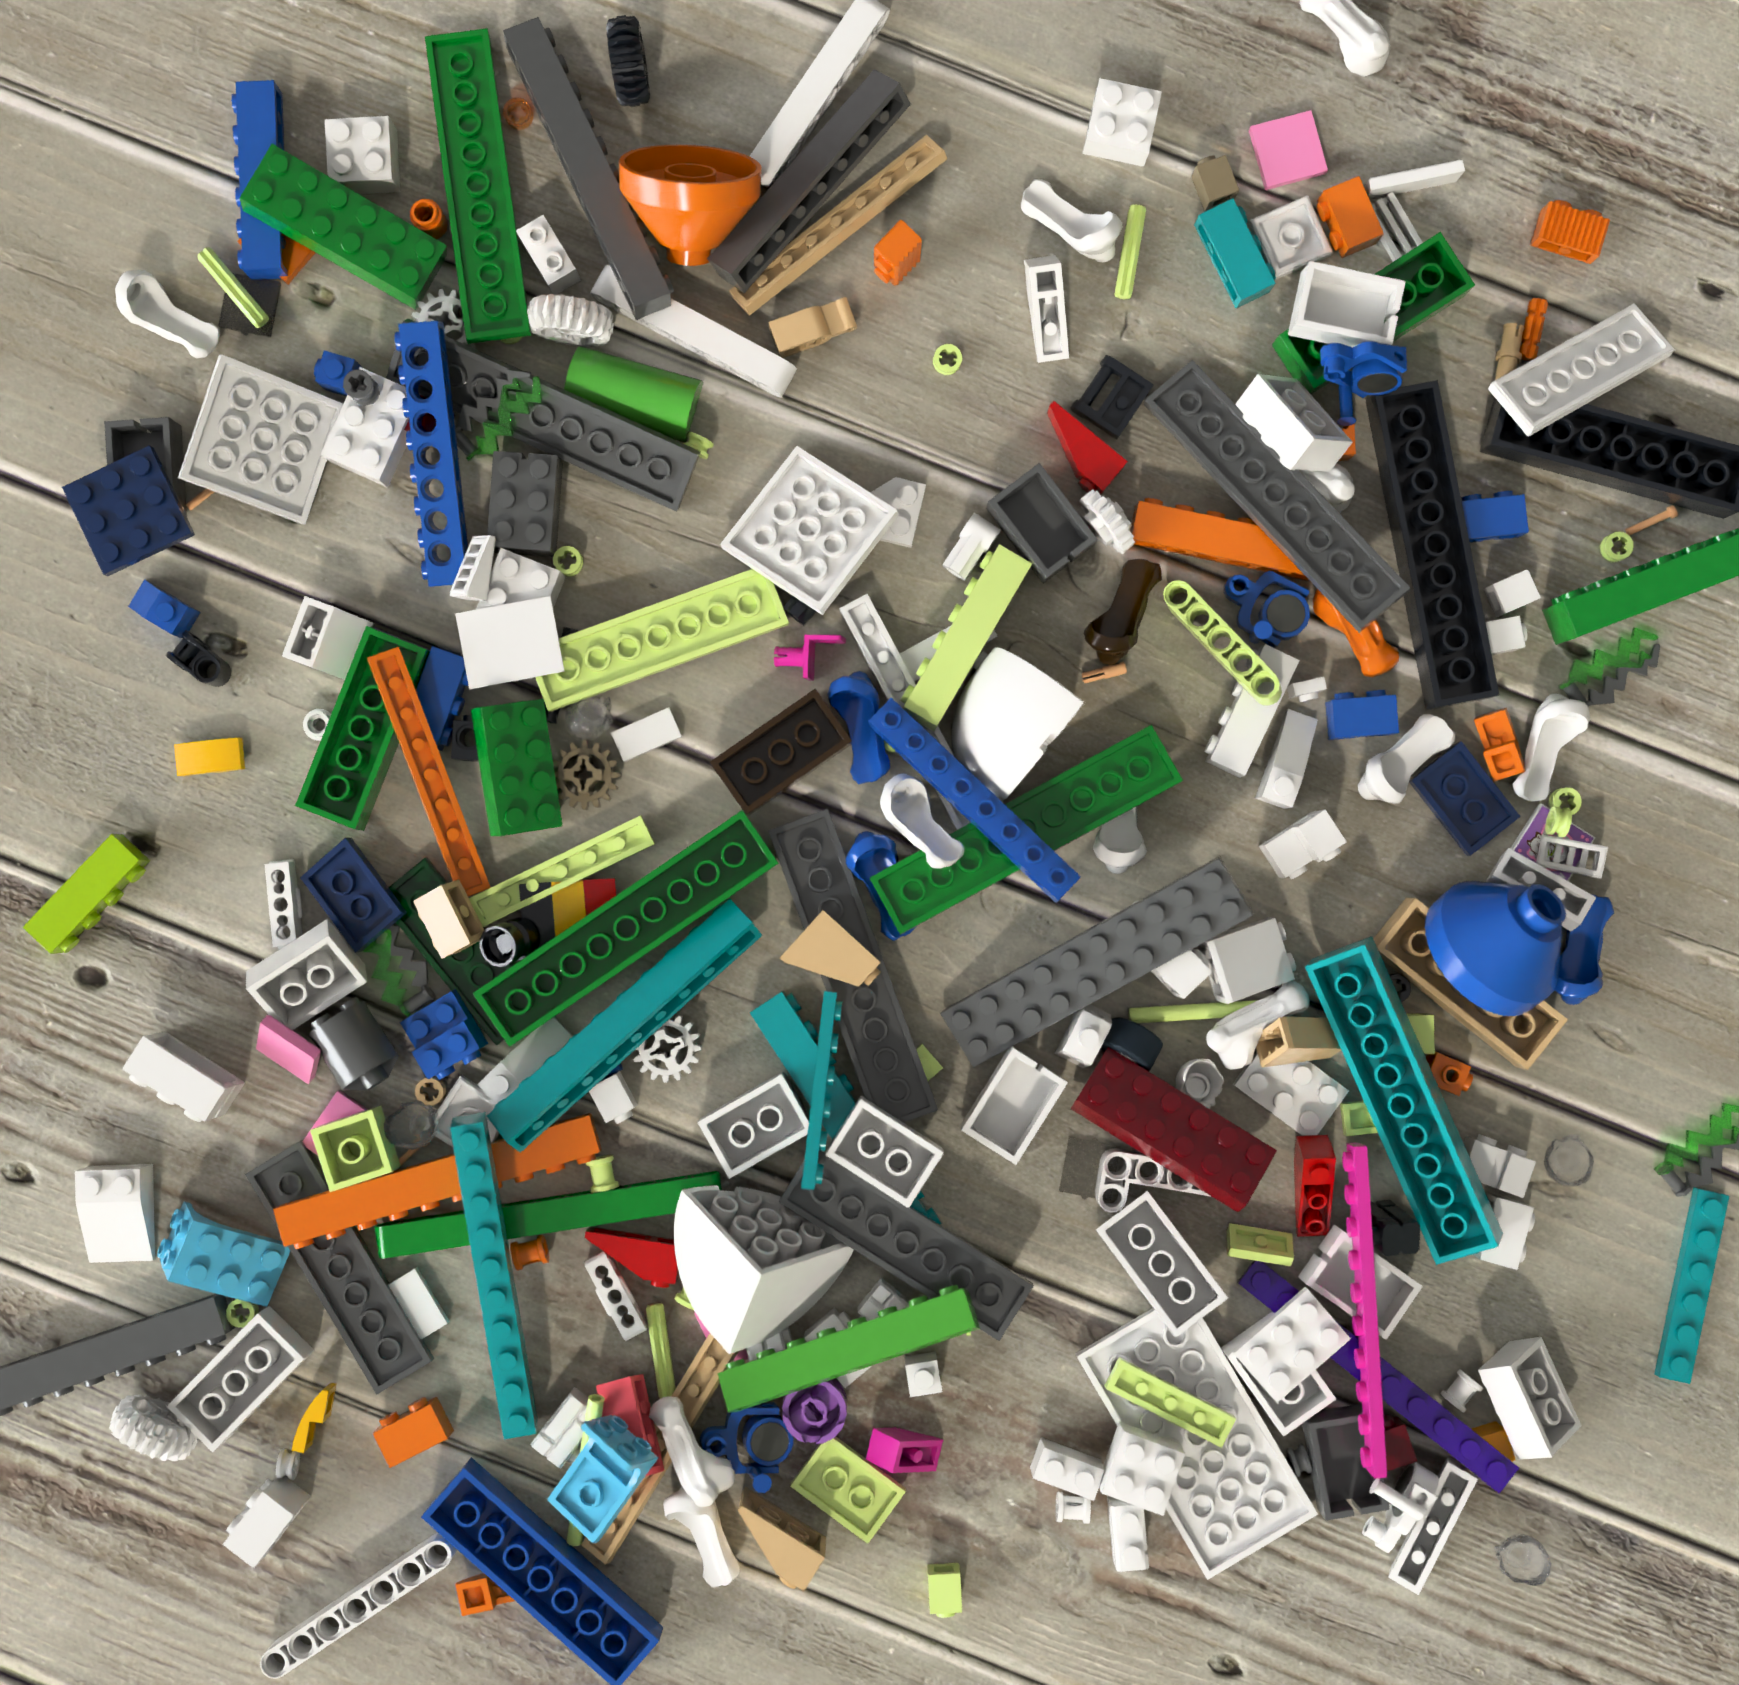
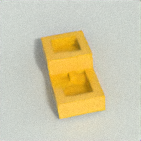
M242 738L174 744L177 776L222 773L245 769Z
M328 1384L309 1405L297 1428L291 1451L304 1453L313 1444L316 1423H323L331 1416L337 1384Z

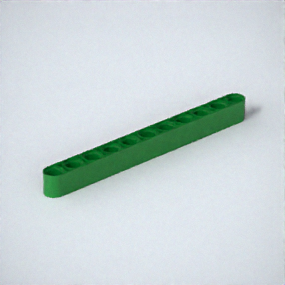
M710 1171L620 1185L615 1189L591 1193V1190L505 1203L502 1204L507 1239L676 1213L682 1190L702 1186H718L719 1191H722L719 1171ZM464 1210L385 1222L374 1226L380 1259L470 1245Z

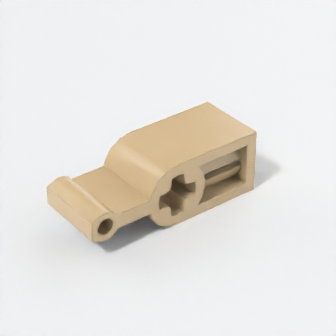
M847 297L840 298L823 306H812L768 322L776 349L782 358L816 347L829 341L832 337L857 329Z

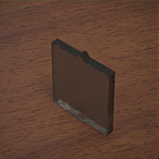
M232 273L269 316V321L261 328H256L225 292L218 326L223 329L240 331L244 336L250 333L271 337L281 283L268 279L251 280L246 275Z
M1069 1136L1059 1192L1080 1195L1084 1200L1088 1197L1095 1198L1101 1156L1106 1150L1111 1148L1120 1149L1121 1146L1098 1142L1096 1138L1086 1140ZM1119 1156L1112 1157L1109 1160V1171L1116 1172ZM1109 1188L1103 1193V1200L1111 1201L1113 1188Z

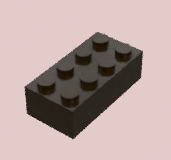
M814 689L710 761V764L744 813L749 817L852 744V740L820 694Z

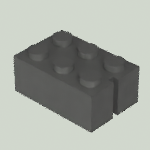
M169 417L140 419V423L133 419L104 421L107 465L149 445L152 446L187 516L185 481L178 478L184 461L181 425Z
M493 451L487 535L495 536L494 553H499L500 548L519 555L554 556V553L557 551L563 462L558 455L529 453L527 460L523 453Z
M1040 463L987 503L986 509L1022 557L1032 563L1031 569L1043 584L1064 569L1069 561L1072 563L1092 548L1098 540Z
M1362 1403L1321 1410L1302 1423L1307 1453L1312 1467L1311 1476L1316 1505L1326 1521L1355 1516L1354 1509L1347 1502L1348 1499H1351L1352 1504L1361 1515L1390 1510L1389 1501L1376 1493H1369L1370 1487L1376 1478H1373L1361 1464L1360 1448L1365 1447L1364 1435H1361L1359 1431L1358 1416L1363 1414ZM1380 1478L1381 1482L1385 1483V1479Z

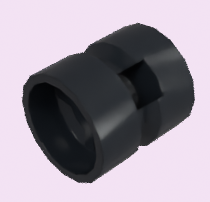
M518 917L488 927L480 937L479 947L482 956L488 963L493 966L502 967L524 959L533 953L539 945V935L532 922L526 918Z

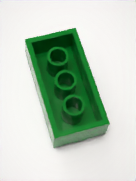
M544 699L471 709L490 836H505L562 827Z

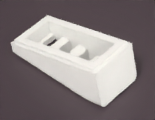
M472 536L450 592L451 597L487 601L496 541L495 536Z
M1542 834L1536 863L1544 868L1601 879L1608 847ZM1550 843L1556 844L1553 862L1546 861ZM1563 846L1569 847L1566 865L1559 864ZM1576 848L1582 849L1579 867L1572 866ZM1589 851L1595 852L1591 870L1585 869Z

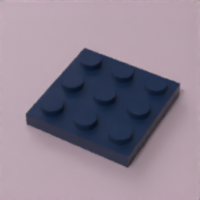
M150 445L62 487L95 559L105 576L119 572L195 535L155 449Z

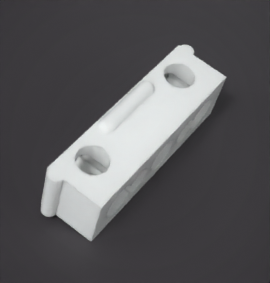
M294 859L270 861L269 864H264L273 947H278V950L302 935L300 889L297 887ZM281 871L285 874V879L282 883L278 881V875ZM282 884L284 885L283 893L280 890ZM283 898L286 899L288 903V906L285 910H282L280 906V902ZM285 916L288 919L287 924H285L283 921ZM286 926L291 931L288 938L283 933V929Z
M602 1251L584 1261V1266L596 1286L595 1291L607 1314L612 1316L623 1339L627 1341L646 1331L647 1321L614 1259ZM603 1265L608 1268L607 1277H610L613 1283L605 1281L606 1274H601L597 1269L598 1266ZM611 1290L620 1291L622 1298H613L610 1293ZM621 1305L627 1307V1314L634 1317V1323L629 1324L624 1320L625 1312L620 1309Z

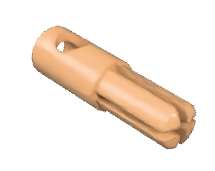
M1123 661L1115 665H1108L1082 673V678H1084L1082 680L1084 683L1127 674L1125 663Z

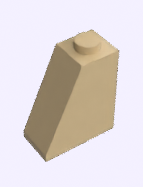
M824 910L780 957L784 963L858 987L863 982L869 986L881 973L877 968L881 962Z
M1280 1017L1262 1030L1260 1040L1256 1046L1262 1068L1331 1058L1341 1051L1328 1019L1319 1017Z

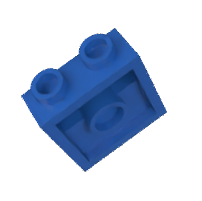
M456 989L400 1022L416 1049L412 1054L427 1079L435 1075L438 1080L443 1079L456 1071L453 1065L460 1060L466 1065L480 1057L482 1054L479 1049L488 1044Z

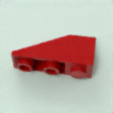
M1328 1135L1296 1136L1294 1184L1297 1237L1326 1236L1330 1230L1336 1156Z

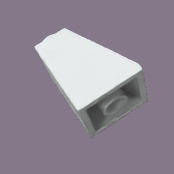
M1269 917L1224 931L1198 945L1200 952L1210 961L1207 967L1212 973L1208 977L1216 1001L1229 1004L1295 979L1293 971H1296V964L1290 952L1286 953L1283 941L1287 940L1285 929L1281 922L1277 923L1276 918Z

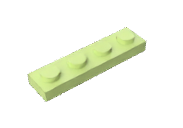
M1120 1357L1105 1384L1107 1390L1221 1448L1236 1421L1234 1415Z

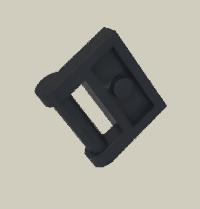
M1105 355L1100 363V370L1080 400L1076 399L1070 409L1079 417L1088 420L1107 434L1118 439L1154 384L1113 357ZM1111 374L1117 375L1120 379L1097 412L1090 407Z

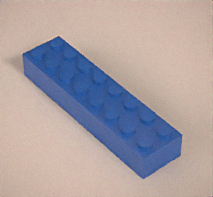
M472 1457L421 1516L424 1521L610 1685H622L660 1641L663 1626L573 1546L569 1545L565 1539Z

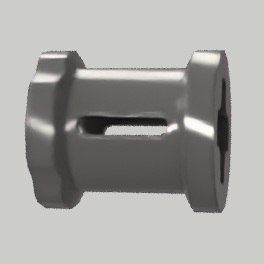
M360 369L352 370L345 376L343 388L357 404L366 406L374 404L378 400L380 395L378 384L366 371ZM359 385L367 386L364 391L357 390Z

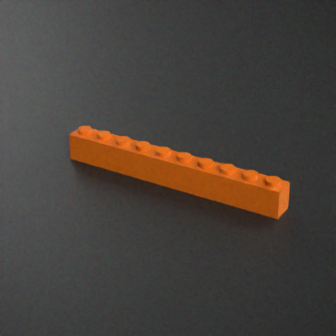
M591 1113L552 1124L521 1153L509 1145L504 1138L491 1142L499 1188L503 1187V1181L514 1178L515 1183L534 1178L533 1172L545 1169L547 1174L565 1169L564 1163L577 1160L578 1165L596 1159L595 1154L600 1153L602 1149ZM455 1154L402 1168L333 1192L328 1190L277 1206L273 1211L283 1246L294 1244L295 1249L303 1248L314 1244L313 1238L326 1235L327 1240L346 1234L345 1228L357 1225L358 1230H363L377 1225L376 1219L389 1216L390 1221L408 1216V1210L420 1206L421 1211H426L440 1206L439 1200L452 1197L453 1202L462 1200Z

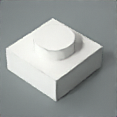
M1324 677L1297 682L1287 686L1289 699L1299 697L1300 702L1318 699V692L1327 689Z

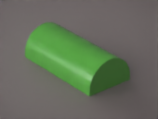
M579 346L572 357L564 390L674 440L686 443L688 439L687 433L690 432L703 380Z

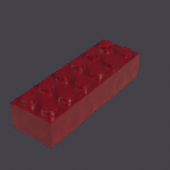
M1110 1047L1107 1048L1071 1107V1110L1237 1213L1248 1204L1277 1152L1273 1147Z

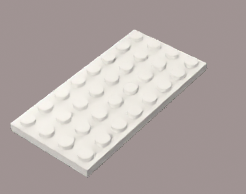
M1154 1308L1076 1353L1078 1360L1117 1426L1120 1421L1180 1443L1183 1448L1185 1457L1166 1510L1207 1580L1318 1515L1203 1318L1178 1337H1174ZM1120 1357L1234 1415L1236 1421L1223 1447L1221 1448L1107 1390L1105 1384L1118 1358Z

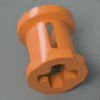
M543 1234L538 1235L535 1240L520 1244L515 1241L510 1244L512 1261L517 1271L522 1270L525 1265L536 1262L549 1263V1249Z

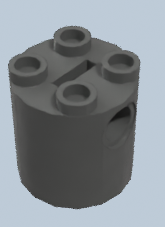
M355 997L340 1006L341 1010L335 1016L330 1017L329 1014H325L312 1022L311 1032L308 1036L321 1049L326 1065L342 1090L367 1091L389 1077L399 1055L381 1026L372 1016L366 1002H360Z

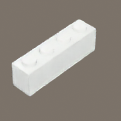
M1266 644L1259 647L1258 651L1255 649L1253 651L1278 677L1282 688L1280 699L1273 705H1261L1236 682L1231 694L1236 696L1231 708L1228 706L1224 708L1218 724H1221L1222 727L1217 736H1211L1204 751L1208 753L1205 762L1239 778L1246 775L1300 661ZM1247 659L1245 666L1250 669L1253 662ZM1263 682L1259 685L1257 692L1263 695L1269 694L1274 690L1275 685L1272 682Z
M1447 1456L1438 1474L1439 1483L1435 1493L1438 1497L1437 1500L1427 1509L1424 1517L1415 1522L1389 1570L1388 1578L1418 1595L1478 1480L1477 1475L1449 1456Z

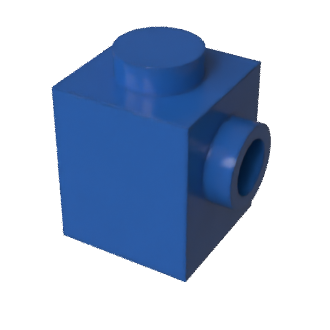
M324 350L322 359L319 358L314 367L315 382L326 391L347 397L348 394L343 388L344 378L350 371L357 370L362 366L355 359Z

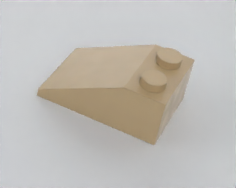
M744 1487L738 1508L739 1514L773 1570L780 1576V1581L791 1589L798 1587L805 1591L825 1559L826 1537L749 1488Z

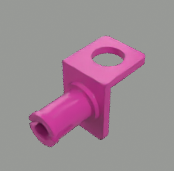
M804 635V645L802 648L776 646L774 654L787 657H774L775 667H802L803 678L808 681H814L815 643L846 644V638L841 635Z

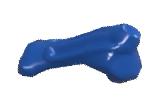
M857 671L853 672L850 676H842L834 680L830 684L827 696L831 706L837 710L847 723L853 750V762L850 773L858 784L877 781L886 775L890 769V760L885 752L884 740L869 725V720L879 710L880 699L878 692L868 675Z
M864 831L855 838V842L846 856V865L854 876L865 883L873 903L878 908L881 918L880 932L887 938L895 941L902 936L910 934L916 927L901 935L899 934L870 877L898 862L896 843L888 836Z
M1593 895L1596 899L1581 925L1573 931L1567 930L1565 950L1560 955L1558 982L1554 990L1569 1005L1580 1004L1587 997L1597 994L1603 986V973L1599 966L1603 944V929L1609 918L1614 914L1612 903L1608 897Z

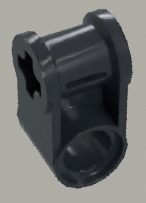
M185 630L182 633L184 638L172 652H167L166 657L202 683L213 687L225 685L231 677L229 664L209 649V646L201 639ZM215 663L217 667L216 673L213 677L208 678L207 670L210 665Z

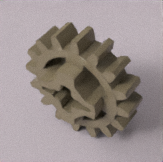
M583 740L581 748H578L572 742L570 743L571 751L569 753L562 749L559 751L563 757L561 761L553 760V764L558 767L557 772H555V778L558 780L556 783L557 790L561 789L563 791L559 799L564 801L567 798H571L569 806L573 808L576 807L578 802H581L583 810H588L590 802L596 808L601 807L599 799L603 798L610 801L611 797L607 792L610 789L618 790V787L612 783L613 779L621 778V774L613 772L612 769L618 765V761L608 760L612 754L610 750L600 753L601 744L597 742L592 749L587 740ZM592 755L601 760L605 769H598L593 764ZM578 756V762L571 769H566L569 762ZM584 767L587 768V771L593 773L592 778H587L585 785L584 780L578 778V773H583ZM565 781L573 782L577 786L578 795L568 788ZM599 782H605L603 787L593 794V788Z

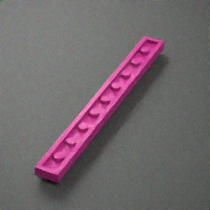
M1354 1142L1346 1143L1347 1152H1343L1342 1162L1344 1171H1348L1349 1184H1346L1344 1187L1346 1203L1350 1204L1351 1217H1347L1346 1228L1348 1236L1352 1237L1353 1250L1348 1252L1350 1269L1354 1270L1355 1283L1350 1285L1352 1302L1356 1303L1357 1316L1352 1317V1327L1354 1335L1358 1336L1359 1348L1354 1350V1360L1356 1368L1360 1369L1361 1381L1356 1383L1357 1398L1359 1402H1362L1363 1414L1358 1416V1426L1360 1434L1364 1435L1365 1447L1360 1448V1459L1362 1467L1366 1468L1373 1478H1387L1368 1152L1366 1145Z

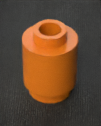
M421 199L411 207L410 220L416 228L435 239H439L445 234L448 227L447 218L435 201Z

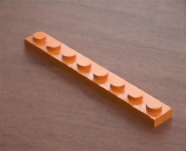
M395 647L366 657L452 881L460 880L468 897L491 888L400 648Z

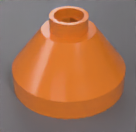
M699 145L649 146L631 150L620 157L619 189L657 242L667 247L666 259L679 265L698 266L709 263L707 258L711 255V249L721 245L761 195L762 167L757 160L745 154L722 148Z

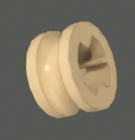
M436 1076L420 1080L415 1088L417 1100L425 1106H434L441 1102L447 1092L444 1081L442 1079L438 1080ZM428 1082L433 1083V1088L439 1091L438 1095L433 1096L434 1100L428 1099V1094L423 1093V1088L429 1086Z

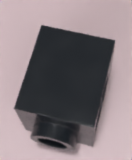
M463 715V721L453 720L451 759L479 762L476 744L468 747L464 740L467 732L474 730L472 715Z

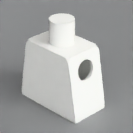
M1091 1004L1075 1012L1054 1054L1081 1068L1091 1066L1112 1026L1111 1015Z

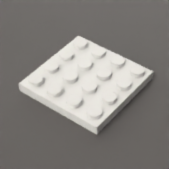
M220 354L178 478L294 522L306 524L327 461L321 455V452L343 403Z
M796 446L720 545L723 550L823 615L897 519L899 513L891 505Z

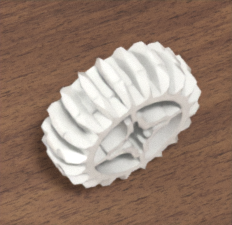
M542 294L532 298L527 309L531 332L538 337H543L556 343L598 347L607 344L613 333L612 312L604 305L597 304L595 301L585 300V298L564 296L562 294Z
M139 1394L126 1396L116 1406L112 1414L113 1417L109 1428L113 1432V1436L118 1438L121 1444L128 1445L130 1450H136L141 1455H148L152 1459L156 1457L162 1461L167 1459L171 1461L184 1460L190 1455L192 1449H195L199 1441L166 1407L169 1402H165L160 1398H152L149 1395L143 1397Z

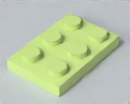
M836 1436L816 1447L790 1484L791 1488L867 1544L906 1492L904 1486L866 1460V1458Z

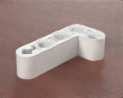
M1110 1148L1101 1155L1095 1185V1198L1098 1204L1107 1212H1118L1125 1206L1130 1183L1205 1196L1210 1195L1186 1180L1173 1182L1170 1170L1144 1154L1133 1153L1131 1150ZM1115 1156L1122 1157L1123 1167L1117 1172L1109 1171V1160ZM1145 1162H1153L1155 1165L1154 1173L1149 1177H1142L1140 1175L1139 1169ZM1109 1188L1118 1190V1198L1113 1203L1103 1202V1193Z

